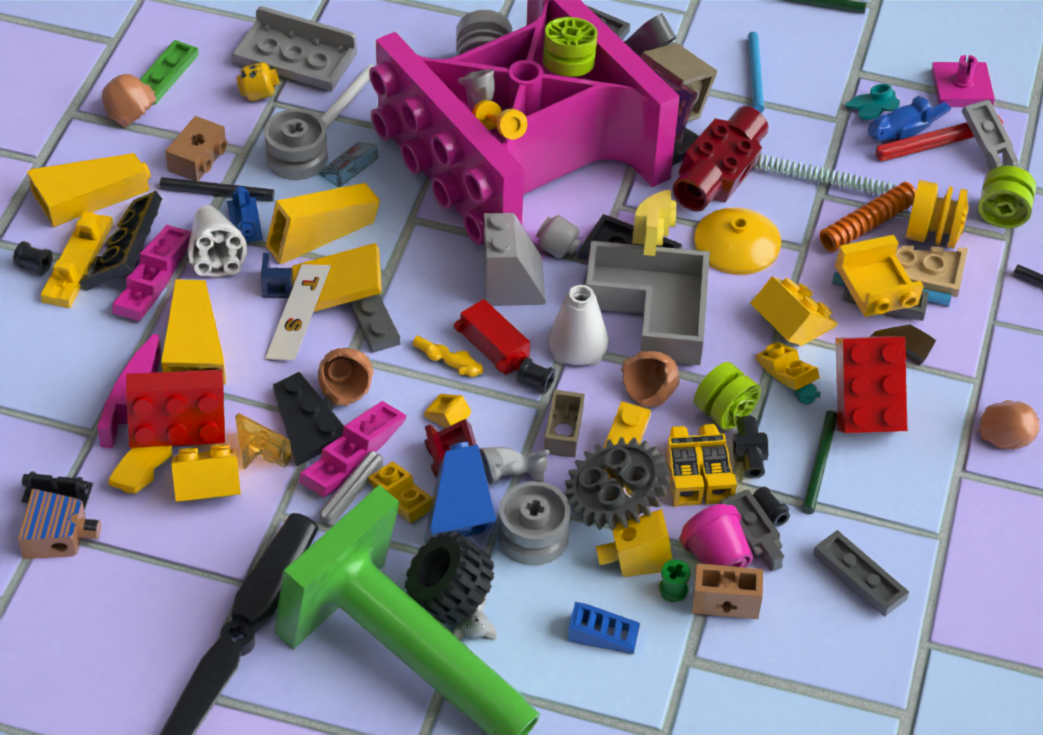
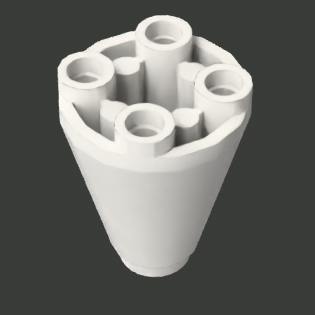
M203 206L197 210L193 219L187 249L189 261L194 267V271L198 275L210 277L237 274L241 270V265L247 255L245 238L216 208Z
M576 285L567 293L548 336L549 348L553 353L554 360L560 364L597 365L601 362L602 356L607 351L609 339L596 295L586 285Z

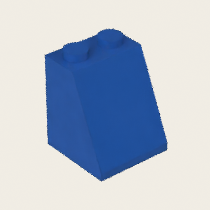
M461 442L451 445L449 447L450 450L445 452L438 468L424 537L425 544H427L431 537L436 538L438 533L454 531L464 537L487 533L496 522L478 444L469 446L468 442Z

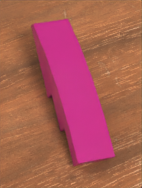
M166 225L140 253V264L126 278V289L113 302L112 314L141 321L158 299L181 262L188 248L191 231Z
M153 334L144 343L118 377L105 403L97 426L101 447L113 448L119 424H128L126 374L158 372L162 357L158 334Z
M384 401L379 402L344 426L342 436L322 449L321 459L300 473L299 483L324 498L344 483L370 451L377 452L404 423L407 415Z

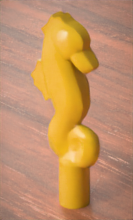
M419 335L413 340L412 346L426 353L430 360L438 361L442 358L448 366L458 369L459 375L476 377L483 373L484 368L481 363H477L472 359L468 351L450 352L445 345L433 344Z

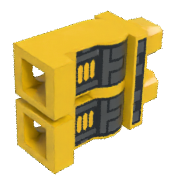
M704 424L699 427V435L688 436L687 428L684 426H674L671 428L670 437H668L666 459L670 472L669 479L673 507L702 505L703 494L705 504H719L720 500L735 495L737 482L735 474H732L726 437L725 434H719L715 424ZM714 489H726L723 494L717 495L712 493ZM695 491L689 497L680 495V492Z

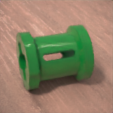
M678 559L669 560L662 566L661 578L663 580L660 582L659 591L661 597L668 602L683 601L688 595L689 588L687 582L691 577V570L684 561Z

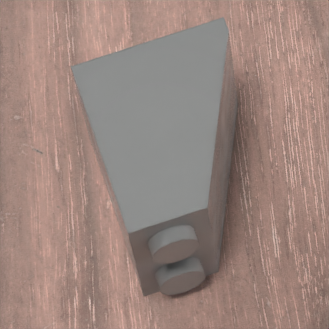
M514 213L484 214L483 265L486 301L491 306L546 304L542 256Z

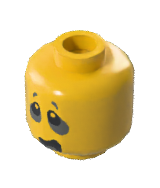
M260 62L244 66L240 71V75H237V85L242 97L246 96L250 101H258L272 97L275 94V86L279 85V78L276 69L271 70L268 64Z

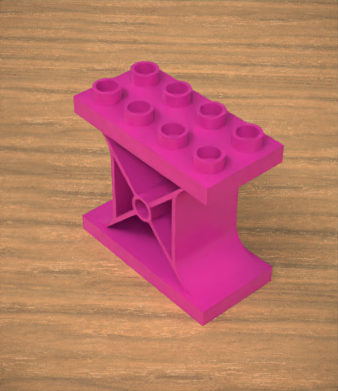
M527 0V23L525 27L448 59H430L417 55L396 32L376 39L377 65L369 69L371 84L378 95V107L371 111L374 129L382 140L387 141L392 138L401 147L403 160L413 174L416 175L423 172L431 181L433 193L443 208L449 209L454 206L463 216L465 229L471 240L477 245L484 243V214L514 213L522 225L523 194L591 162L605 159L626 162L652 188L671 179L679 95L581 0ZM562 17H576L584 19L596 27L598 35L595 65L589 73L576 77L557 75L544 66L545 27L552 20ZM494 69L495 90L492 101L500 106L502 112L506 109H516L526 116L527 129L524 135L518 139L511 140L500 135L497 127L487 130L472 114V109L467 103L466 89L463 85L459 84V78L466 77L465 75L470 72Z

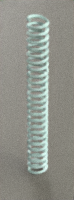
M762 153L759 155L757 164L754 167L756 169L759 166L760 170L764 168L766 172L770 168L771 173L776 171L777 174L781 171L782 175L787 172V176H790L792 173L793 178L798 173L799 179L803 176V179L806 180L809 176V180L812 181L814 178L815 182H818L820 178L821 184L825 181L826 185H828L831 181L832 186L836 183L837 187H840L842 184L843 189L846 188L847 184L849 190L853 186L854 191L859 187V192H862L864 189V192L868 193L870 189L871 195L876 190V196L880 192L881 194L886 193L890 190L891 185L888 182L885 187V181L883 180L879 187V180L877 179L873 187L874 179L871 178L868 184V177H865L862 184L863 177L859 176L857 181L856 174L851 181V173L848 174L845 181L846 173L843 172L840 179V171H837L834 179V169L829 176V169L827 168L823 176V167L820 168L817 176V166H815L812 173V165H809L806 173L807 164L803 165L801 171V162L798 163L795 171V161H793L790 168V160H787L784 168V158L779 166L778 157L773 166V156H771L767 166L768 155L765 156L762 164Z

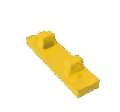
M84 211L82 217L78 219L71 238L59 260L56 261L53 272L40 294L42 303L71 308L81 288L80 280L89 273L92 267L91 263L100 252L113 226L111 216L97 215Z

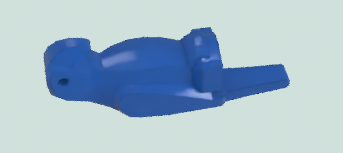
M917 96L913 98L911 105L899 107L887 115L884 114L876 118L869 124L868 135L875 141L900 140L915 136L930 127L932 122L949 112L951 107L946 102L931 107L928 100Z

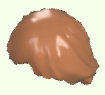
M122 74L113 78L103 88L102 101L108 118L126 128L136 119H139L141 115H145L146 110H149L153 103L156 102L155 91L151 90L150 85L141 82L133 75Z
M346 347L337 348L325 354L321 360L317 371L318 382L323 395L332 401L335 406H348L350 403L359 401L369 392L374 371L369 357L364 352Z
M640 351L633 357L626 358V361H623L621 368L622 378L624 379L622 381L623 385L626 386V393L629 398H633L640 407L650 408L663 405L679 386L680 373L675 361L666 354L655 351Z
M1006 400L987 406L980 418V427L978 428L982 441H989L999 449L1014 450L1026 447L1036 439L1040 432V420L1033 408L1026 403Z

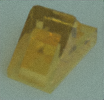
M240 413L235 416L244 470L259 454L268 462H275L284 468L292 460L291 443L288 438Z

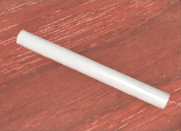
M368 65L321 117L325 122L326 128L370 81L369 69L374 65Z

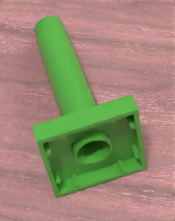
M378 485L284 570L274 633L293 650L340 607L487 735H528L541 717V713L532 707L524 696L380 570L385 565L399 506V501L381 485Z

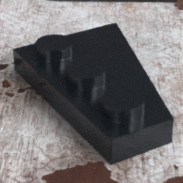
M603 214L579 248L577 259L589 261L591 241L632 244L634 225ZM663 237V245L656 247L682 249V244Z
M300 372L273 384V393L286 430L287 440L292 450L293 460L297 467L322 454L323 448L340 438L343 434L344 425Z

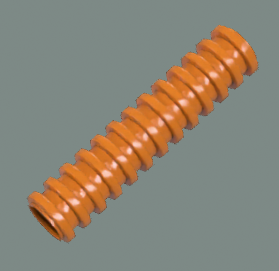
M902 182L893 189L881 194L880 197H876L873 201L842 217L834 224L820 231L819 236L822 245L826 250L833 253L838 251L840 246L850 244L865 233L877 228L878 225H882L898 213H902L913 206L916 189L909 182Z

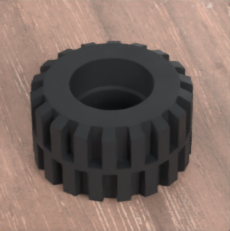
M454 531L438 533L436 538L431 537L427 544L422 545L417 555L411 560V566L407 569L406 577H408L405 581L406 593L439 622L444 624H455L457 620L462 622L466 620L469 614L472 615L477 611V607L483 604L486 594L490 592L492 587L490 583L494 579V572H492L494 563L490 560L491 556L486 551L461 534Z

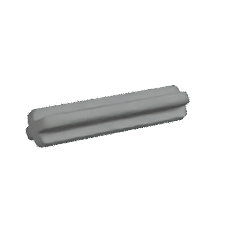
M370 451L319 511V520L328 526L334 525L369 482L368 477L378 471L383 465V457L380 454Z

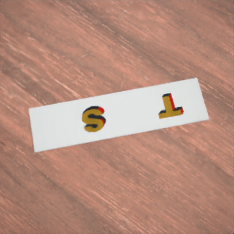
M301 265L265 359L295 361L331 265Z

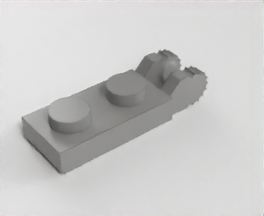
M990 100L964 106L961 112L984 157H987L989 169L992 170L1003 166L998 155L1002 153L1003 162L1006 166L1019 167L1018 159L1012 148L1013 144Z

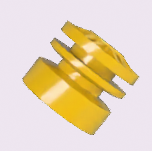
M919 180L905 239L924 243L929 231H934L935 245L940 246L942 235L948 234L947 248L954 249L955 244L963 233L969 208L968 190L960 189L958 201L951 200L952 186L948 187L944 198L938 197V183Z

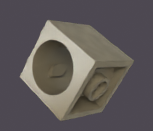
M678 43L643 52L640 58L654 72H658L693 94L685 122L700 118L717 70ZM686 99L683 102L679 100L678 109H680L681 115L687 101Z

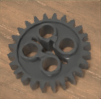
M621 437L617 445H613L609 439L607 440L606 447L603 449L596 444L595 453L592 454L585 451L586 460H575L578 469L568 471L571 479L565 481L568 490L564 492L568 500L567 502L571 506V511L575 512L579 521L584 519L587 526L595 522L599 530L606 523H608L611 530H614L619 522L622 523L624 528H627L628 520L630 519L640 523L639 515L643 513L651 516L649 507H660L661 504L658 497H666L667 493L664 487L670 486L667 477L670 475L663 455L659 454L655 446L650 448L647 441H643L639 445L636 438H632L626 444L624 438Z

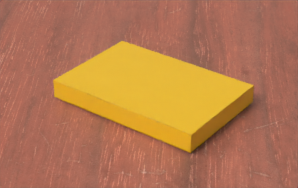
M376 243L292 266L294 286L302 264L331 265L313 312L382 293L380 252Z

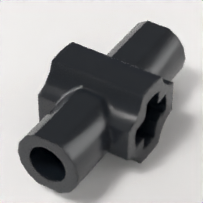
M742 416L736 421L738 434L733 435L734 460L736 462H743L744 473L747 478H760L765 474L763 461L768 460L769 455L768 437L765 432L758 433L755 417Z

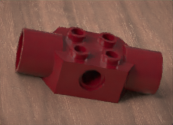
M741 106L728 120L715 118L686 151L678 172L680 177L674 182L672 187L674 197L683 207L699 212L703 211L712 200L727 202L754 169L762 150L760 142L769 130L768 122L763 114L755 108Z

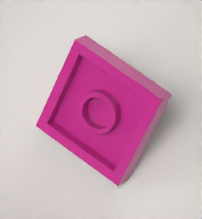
M962 55L959 62L932 63L931 73L938 105L946 102L950 107H964L985 100H990L991 104L994 105L995 97L986 62H977L976 57L968 55L966 62V55Z

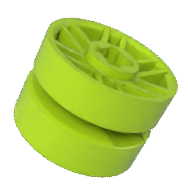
M562 17L549 22L545 27L544 66L557 75L576 77L589 73L595 65L598 35L596 27L590 22L576 17Z
M999 166L990 170L984 178L978 205L981 217L989 224L999 228H1016L1025 224L1031 217L1036 192V182L1032 175L1024 169L1015 166Z
M724 362L716 366L705 376L695 392L693 402L700 411L709 416L723 430H731L737 426V419L742 416H749L754 410L761 396V387L751 378L745 376L734 364Z

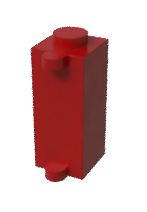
M485 299L462 311L460 319L454 323L453 328L465 336L495 365L499 372L506 376L515 370H519L526 357L530 358V341Z

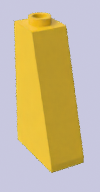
M135 153L41 167L27 171L30 190L53 227L82 217L84 211L93 213L148 192V179L151 178L147 164L145 162L141 163Z
M366 183L276 200L265 246L279 264L286 263L374 223L380 199Z
M175 279L161 361L163 372L222 370L223 384H226L224 357L206 280Z

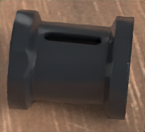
M22 241L14 251L13 264L17 267L26 266L35 269L37 274L45 275L51 267L53 253L48 249L39 250L33 248L29 242Z
M526 357L520 365L516 382L520 384L528 383L540 388V392L546 394L553 384L556 369L553 367L544 368L533 363V359Z

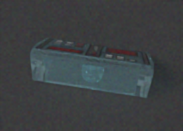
M357 142L321 169L319 175L337 187H342L379 158L378 144Z

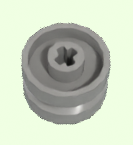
M286 109L274 114L267 120L264 127L267 166L272 173L283 179L293 181L306 180L316 176L325 168L328 161L326 125L319 115L305 109Z
M536 481L517 484L508 490L501 499L499 507L498 541L503 552L516 562L533 566L551 563L560 557L568 546L571 506L567 502L566 495L555 486Z

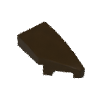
M911 324L877 330L870 335V337L904 336L906 340V356L919 366L926 360L937 341Z

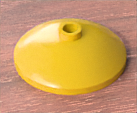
M730 207L716 210L699 222L694 234V246L697 251L710 252L709 266L728 274L748 275L760 272L775 262L780 253L781 236L774 223L764 215L747 208Z

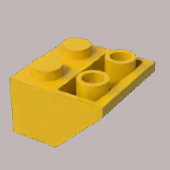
M772 276L750 302L787 341L800 346L834 329L838 324L830 316L833 313L830 308L820 301L816 303L811 298L813 292L802 283L797 285L787 277L782 280Z
M229 444L210 446L211 450L206 452H198V448L178 450V455H173L171 462L175 501L241 494L237 448L230 449Z

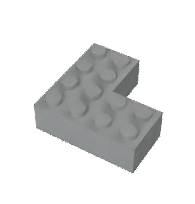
M591 241L586 286L590 287L596 295L600 310L644 314L641 351L661 352L670 356L675 363L701 365L710 252L656 247V256L644 255L643 245Z

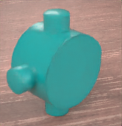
M810 383L796 391L794 390V395H797L801 403L809 405L815 401L816 397L820 398L821 392L817 391V387L813 383Z

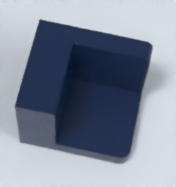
M263 253L262 298H289L293 288L292 268H271L269 253Z

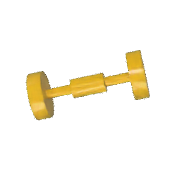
M482 100L473 108L472 114L487 130L497 127L500 135L511 140L520 138L526 132L527 118L519 110L506 109L502 112L500 106L490 100Z

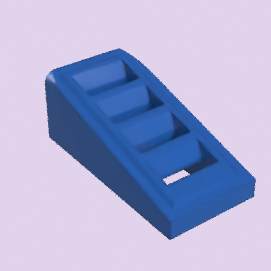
M575 602L569 624L568 642L634 654L640 622L589 604ZM581 622L588 623L587 627L581 625ZM595 625L601 626L600 631L594 630ZM608 627L615 628L613 636L607 634ZM622 630L628 631L626 641L620 639Z

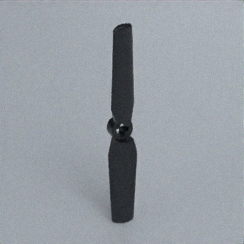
M291 513L236 593L231 614L232 620L222 627L221 637L201 658L159 735H195L237 670L241 656L247 655L254 649V633L274 615L279 604L284 570L310 547L319 530L318 525L312 519L299 513ZM240 634L244 635V639L239 638L236 642L232 641V637L237 638Z

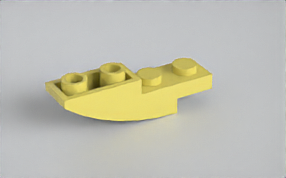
M664 190L648 197L636 210L632 244H643L644 255L656 256V246H662L663 236L668 237L669 227H675L677 200H671V190Z

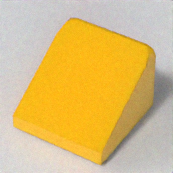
M439 394L423 415L436 424L447 428L465 418L467 419L471 414V410L463 395Z

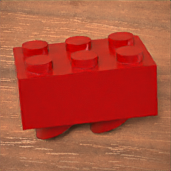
M905 337L835 338L838 431L843 433L908 431Z
M222 370L126 374L129 448L225 443Z

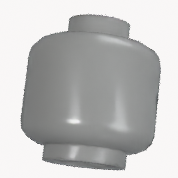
M556 215L553 218L548 216L536 234L539 238L538 244L540 248L558 259L563 258L567 253L572 256L581 243L577 239L579 228L560 215Z

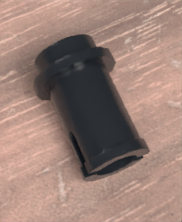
M764 486L754 492V498L773 525L779 527L789 520L788 506L784 503L781 504L770 492L769 488Z

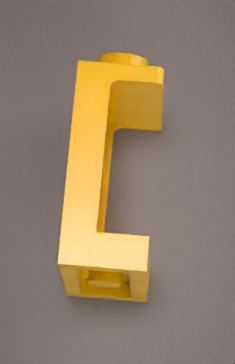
M894 235L839 247L835 267L864 317L919 305L924 286L921 281L911 282L896 257L899 242Z

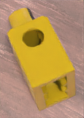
M662 509L651 512V516L645 514L639 516L640 523H636L633 519L628 520L627 528H624L621 522L617 523L615 529L612 530L614 542L595 546L599 564L604 565L619 561L622 576L625 577L661 573L662 566L667 561L673 560Z

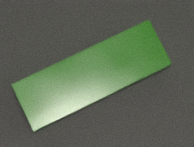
M174 40L140 78L141 82L150 85L151 90L155 91L156 102L153 104L156 105L197 58L199 55L197 47Z

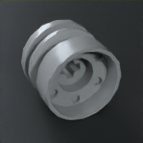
M476 10L466 14L456 26V56L511 33L512 25L509 20L501 13L492 10Z

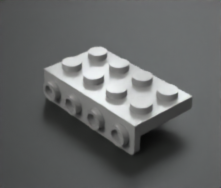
M259 6L256 10V22L232 54L233 62L244 66L265 62L271 70L276 69L278 76L333 91L357 55V40L353 32Z

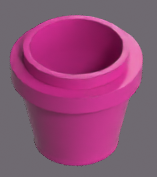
M716 504L694 515L682 528V533L679 537L682 546L686 551H691L702 564L746 568L753 560V555L740 524L741 515L733 505Z

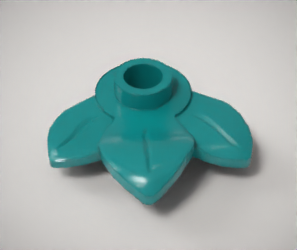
M889 84L875 85L870 89V94L858 95L846 103V108L860 110L859 117L862 120L875 119L883 111L892 112L900 106V100L896 98V92Z

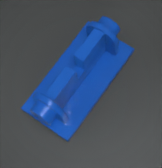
M237 187L232 194L233 200L227 201L230 222L241 232L246 242L263 240L256 198L250 197L249 191L244 187Z

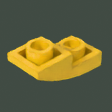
M783 343L770 344L766 347V350L755 355L756 360L769 374L795 391L820 378L818 367L799 360L797 349L786 346Z
M172 446L132 448L108 479V485L122 489L126 493H137L154 481V469L172 457Z
M390 462L368 477V481L374 489L381 485L399 501L397 513L410 524L430 511L433 497L416 486L413 482L412 474L395 462Z

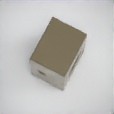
M554 390L544 443V450H549V454L575 457L584 411V393ZM560 424H568L573 428V433L569 436H564L563 434L560 436L555 432V428Z

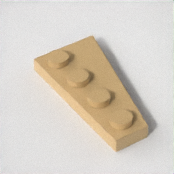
M901 246V248L897 249L896 257L911 282L921 281L924 286L923 289L952 294L951 296L958 297L968 248H957V252L944 251L943 247H931L930 251L914 250L913 246Z

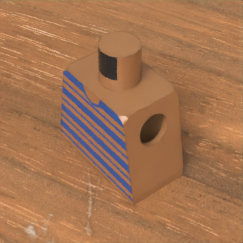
M32 489L18 537L23 559L74 556L78 552L81 538L99 539L101 521L86 519L83 502L79 499Z

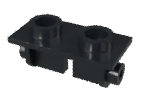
M30 471L29 474H23L22 486L26 488L21 501L22 503H28L32 489L79 499L83 502L85 510L93 482L83 481V477L70 478L58 476V478H52V475L36 474L35 471Z

